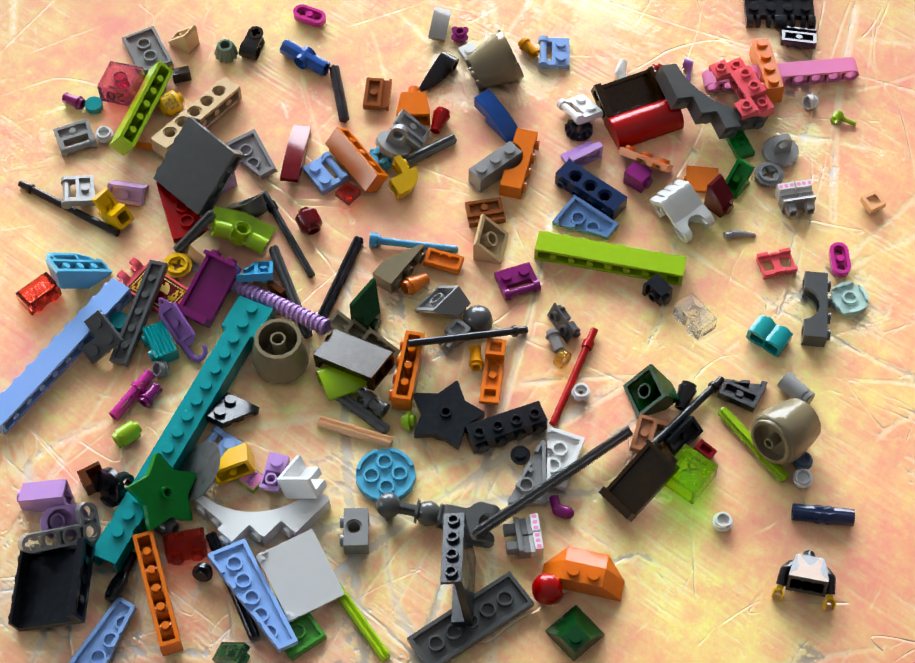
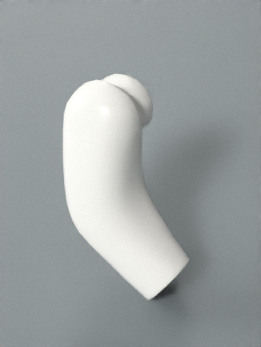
M620 59L614 72L616 80L628 76L626 73L627 61L624 59Z

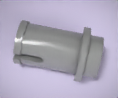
M551 328L546 331L545 338L549 340L554 354H558L565 350V346L559 336L560 331L556 328Z

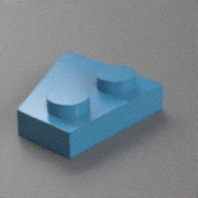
M273 260L253 262L249 267L243 269L244 274H236V281L267 283L273 280Z

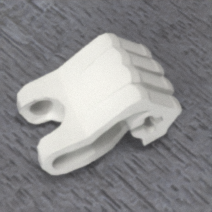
M676 180L673 185L669 184L665 187V190H660L657 193L658 196L650 199L655 212L660 218L667 214L672 222L674 232L684 243L692 240L693 234L688 226L689 223H701L706 228L715 223L712 213L704 205L688 181Z

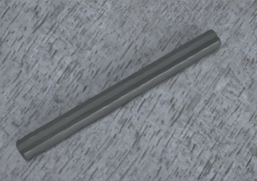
M277 245L271 246L269 253L282 286L286 289L288 300L302 307L279 247ZM297 323L304 339L312 337L313 334L310 328Z

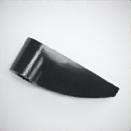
M442 51L422 81L419 91L423 92L432 88L446 78L450 72L453 73L457 68L459 59Z

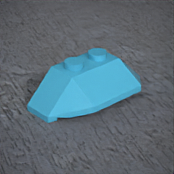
M48 252L46 254V264L50 275L61 289H89L113 272L102 259L97 258L95 260L89 256L77 253Z

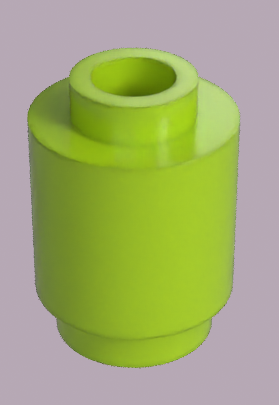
M130 420L114 430L115 433L111 436L119 448L126 447L141 437L140 432H142V429L136 421L133 423Z

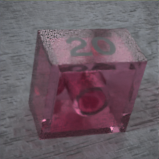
M110 61L97 85L100 99L105 102L130 106L145 79L143 67Z

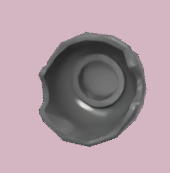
M479 304L470 306L463 314V322L471 327V332L486 331L492 328V315L485 306Z

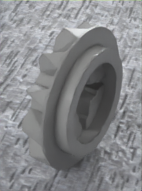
M773 162L759 164L754 173L756 181H759L760 185H767L768 188L770 186L776 187L779 183L781 184L784 178L783 169ZM766 172L769 175H772V179L769 176H766Z

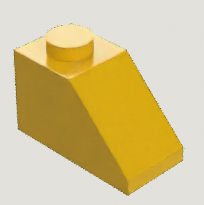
M247 443L230 448L223 454L215 478L218 485L256 472L254 454Z

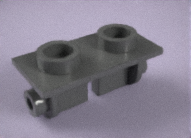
M554 303L547 316L555 328L560 331L564 341L569 343L572 337L578 338L581 335L580 328L577 327L574 321L569 322L571 317L565 310V307L557 306Z

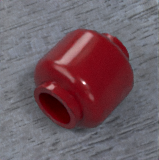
M303 207L295 217V221L302 233L313 235L320 231L322 220L315 208Z

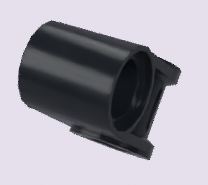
M252 26L249 28L240 45L239 56L252 60L259 58L265 43L261 27Z

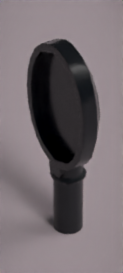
M130 552L124 566L109 583L104 597L108 602L116 600L126 588L128 575L132 571L131 569L137 558L136 552Z

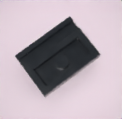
M782 26L781 45L816 49L817 29Z

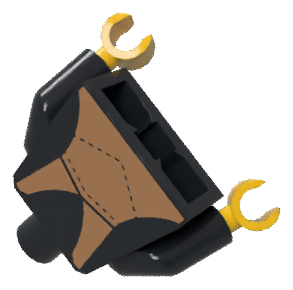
M807 550L803 554H795L794 560H789L780 568L776 581L778 585L772 590V599L774 594L778 592L782 595L780 598L781 602L784 599L783 587L786 586L785 590L821 597H825L827 594V599L822 603L823 610H826L827 602L832 604V611L835 609L837 602L833 595H835L836 577L830 568L826 566L825 559L815 557L813 551Z

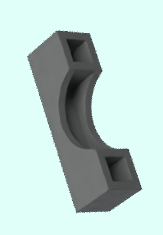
M805 271L802 297L809 300L815 306L817 313L810 318L804 319L801 328V345L824 347L826 340H830L831 330L827 329V324H830L831 313H828V308H830L831 297L828 296V292L831 289V281H828V273Z

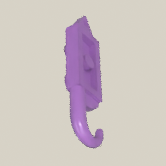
M158 298L159 313L157 314L176 343L180 345L191 361H203L208 354L206 344L202 345L203 353L200 356H196L190 348L196 339L194 330L175 302L171 303L163 298Z

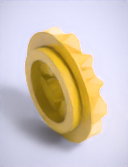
M184 253L170 254L163 261L169 265L166 274L173 279L179 278L181 280L183 276H188V273L192 271V260ZM180 263L181 268L179 267V268L175 271V267H174V266H177V265Z

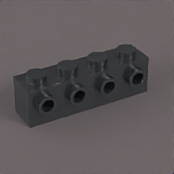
M538 400L465 425V435L473 454L478 452L484 453L490 448L502 447L508 442L519 441L531 434L544 432L547 429L548 419Z

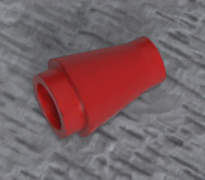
M439 106L433 111L430 128L432 133L440 134L442 128L450 119V111Z

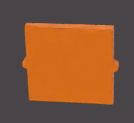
M687 165L684 180L692 185L696 193H706L707 185L718 175L719 168Z

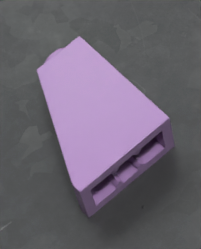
M67 479L23 483L21 490L17 493V502L21 509L25 511L45 512L53 506L72 504L74 499Z

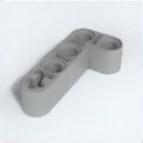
M91 502L79 503L75 508L77 524L24 534L18 539V548L25 553H36L77 544V539L82 537L87 538L89 541L97 540L101 535V526L96 505ZM85 506L90 508V514L87 517L82 513V509ZM88 526H91L94 530L93 535L90 537L86 535V528ZM68 530H72L74 534L71 541H68L65 537ZM48 534H51L54 538L51 545H47L45 542ZM28 540L38 541L39 543L31 544L29 547H25V543H27Z

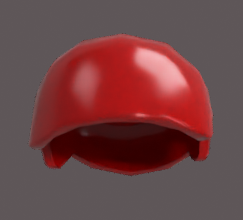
M543 573L538 575L532 583L533 597L543 605L552 606L558 604L564 597L562 582L554 574Z

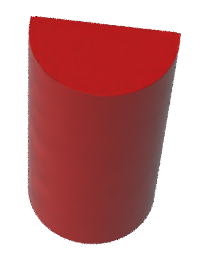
M665 98L606 118L604 125L619 150L620 147H626V145L633 146L683 129L684 118L681 109L671 110Z

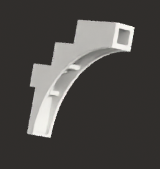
M323 493L317 499H299L287 506L261 512H245L225 508L210 501L203 495L195 500L197 512L204 517L206 515L210 519L211 524L218 530L219 541L224 546L244 538L246 539L249 535L256 542L259 543L261 541L266 546L281 530L288 538L295 537L312 528L331 509L330 499Z

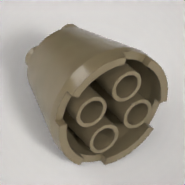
M501 30L494 32L464 58L479 90L516 81L524 77L513 50Z

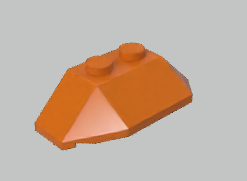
M568 546L544 563L542 574H554L562 582V589L621 602L625 581L609 555Z

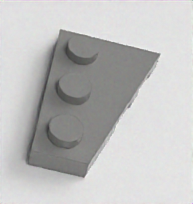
M255 129L225 143L231 149L238 150L244 154L241 163L261 180L278 172Z

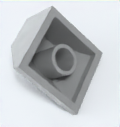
M439 285L414 311L416 313L460 316L464 314L467 310L466 308L471 303L459 286Z

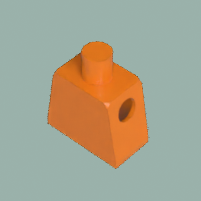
M410 86L408 92H401L396 117L404 109L421 124L430 125V109L426 92H419L417 86Z

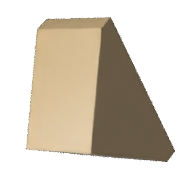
M192 25L178 30L168 43L190 55L200 44L197 27Z

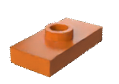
M428 248L423 266L459 275L464 257Z

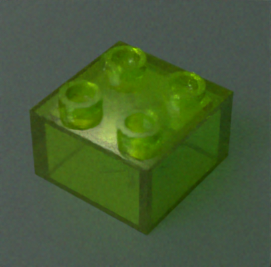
M684 444L674 456L678 460L676 464L680 469L665 486L693 505L716 477L718 465L687 444Z

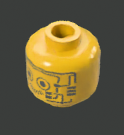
M170 90L160 97L157 104L164 115L173 116L184 109L183 102L185 100L180 92L176 93L174 90Z

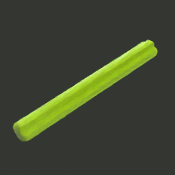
M722 407L718 412L721 419L780 483L785 482L789 478V474L781 465L774 464L761 456L753 444L751 433L727 407Z
M341 585L345 595L337 600L380 661L385 662L391 657L390 652Z

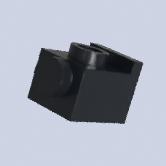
M656 274L643 284L642 294L644 296L648 295L652 302L662 306L671 301L673 288L661 276Z

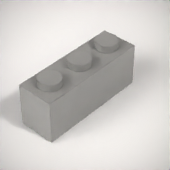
M511 141L507 142L469 168L468 182L479 193L483 192L502 178L504 170L515 168L521 163L522 151Z

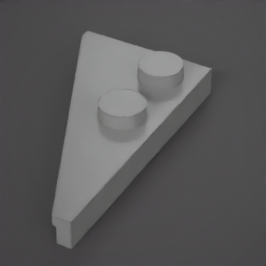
M541 440L540 444L537 445L534 455L527 463L521 478L515 485L512 495L508 498V505L546 481V440ZM547 492L544 496H540L538 500H534L532 504H528V506H546Z

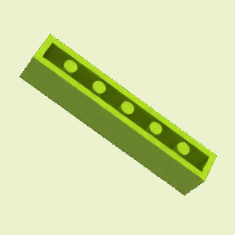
M158 61L149 69L109 144L110 147L123 156L135 147L174 72L163 62Z

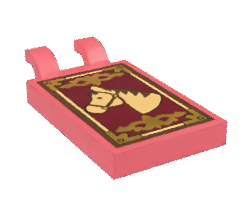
M135 257L129 261V264L132 265L130 269L135 272L131 277L123 270L117 274V277L120 278L118 281L130 288L133 298L148 265L147 263L143 266ZM166 274L152 311L159 313L158 298L180 304L188 288Z

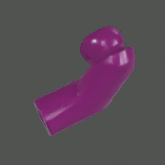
M551 495L549 497L552 512L555 516L562 519H571L574 516L572 508L560 503L559 495Z

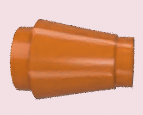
M426 273L404 278V281L401 282L402 291L407 296L414 295L429 284L430 279Z

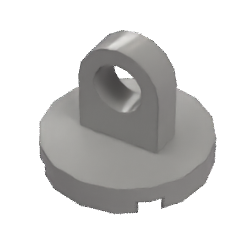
M402 124L394 125L390 131L380 132L376 138L375 144L380 147L379 151L391 159L398 155L404 158L411 151V147L405 143L409 131ZM395 131H401L403 136L396 135Z
M781 134L765 141L762 154L766 162H773L781 168H786L795 163L799 149L789 134Z

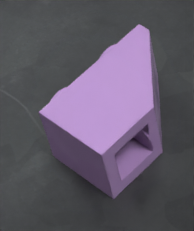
M269 453L259 489L277 493L281 491L276 479L290 464V457L288 455Z

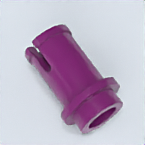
M67 92L63 94L62 103L74 106L77 110L85 107L86 100L82 96L77 97Z
M153 382L148 390L139 396V403L146 408L152 406L154 399L163 391L160 388L161 386Z

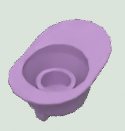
M66 504L48 508L40 519L41 530L77 524L75 517L77 504ZM83 508L82 513L85 517H87L88 513ZM68 530L65 534V537L74 536L72 530ZM51 534L47 535V537L54 539Z

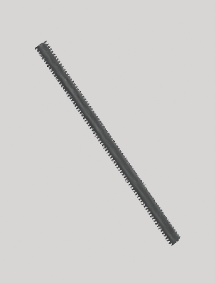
M626 426L623 430L611 436L610 439L602 442V444L590 450L589 453L581 456V458L557 472L556 475L551 476L550 479L542 482V484L536 486V488L530 490V492L482 522L478 527L472 529L470 532L475 541L478 538L480 539V536L486 535L488 531L490 532V529L496 528L500 523L502 524L506 519L508 520L512 515L514 516L518 511L520 512L522 508H526L528 504H532L534 500H538L540 496L542 497L546 492L552 491L554 487L556 488V486L558 487L562 482L564 483V481L568 480L567 478L573 476V474L575 475L579 470H583L585 466H589V464L595 462L606 452L608 453V451L610 452V450L616 448L619 443L621 444L627 438H631L633 432L630 430V427Z

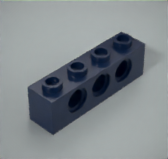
M570 159L555 174V184L560 189L566 190L572 196L576 195L613 220L626 208V195Z

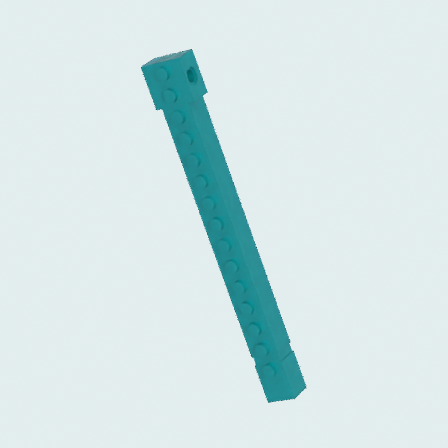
M239 295L221 325L223 334L133 483L147 473L150 461L155 453H160L174 470H181L186 457L193 450L209 423L206 421L207 413L227 393L250 354L257 329L264 322L275 319L273 308ZM128 491L114 512L113 519L110 523L108 522L95 544L94 564L101 566L104 560L108 561L113 565V572L115 573L121 570L130 552L135 548L132 535L143 533L146 530L144 512L140 508L138 501Z

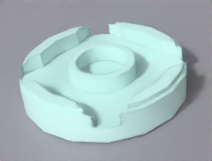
M841 282L833 288L830 296L833 309L847 317L862 314L867 308L869 301L867 291L862 286L855 285L854 282Z

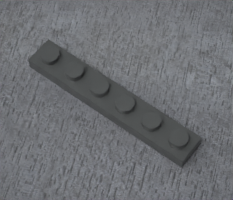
M149 260L120 332L123 341L113 349L109 359L112 364L129 367L143 333L142 328H145L169 268L167 263Z

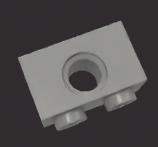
M344 508V516H340V528H344L343 534H340V547H344V554H369L368 508ZM352 529H358V530H359V531L356 532V533H351V532H350Z

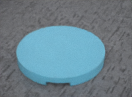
M395 448L374 449L362 457L356 468V483L359 491L364 497L375 503L379 496L386 492L396 494L400 500L404 499L413 489L416 480L412 460L404 452Z

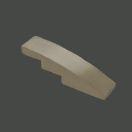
M338 309L329 318L331 320V331L336 329L392 351L394 359L400 353L399 349L371 327L368 330L357 320H350Z

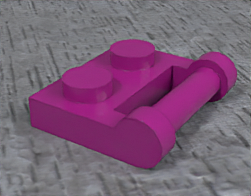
M530 262L494 272V277L505 301L511 300V297L531 291H541L540 282L537 280ZM531 282V284L509 290L510 288Z

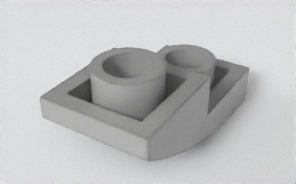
M434 7L428 39L445 42L451 15L450 10Z

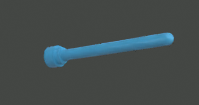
M373 232L370 233L369 247L373 248L381 245L413 248L423 244L424 250L433 248L450 253L458 252V247L454 245L384 238L382 235Z

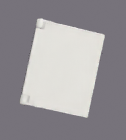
M313 529L256 555L288 622H293L301 616L345 595Z

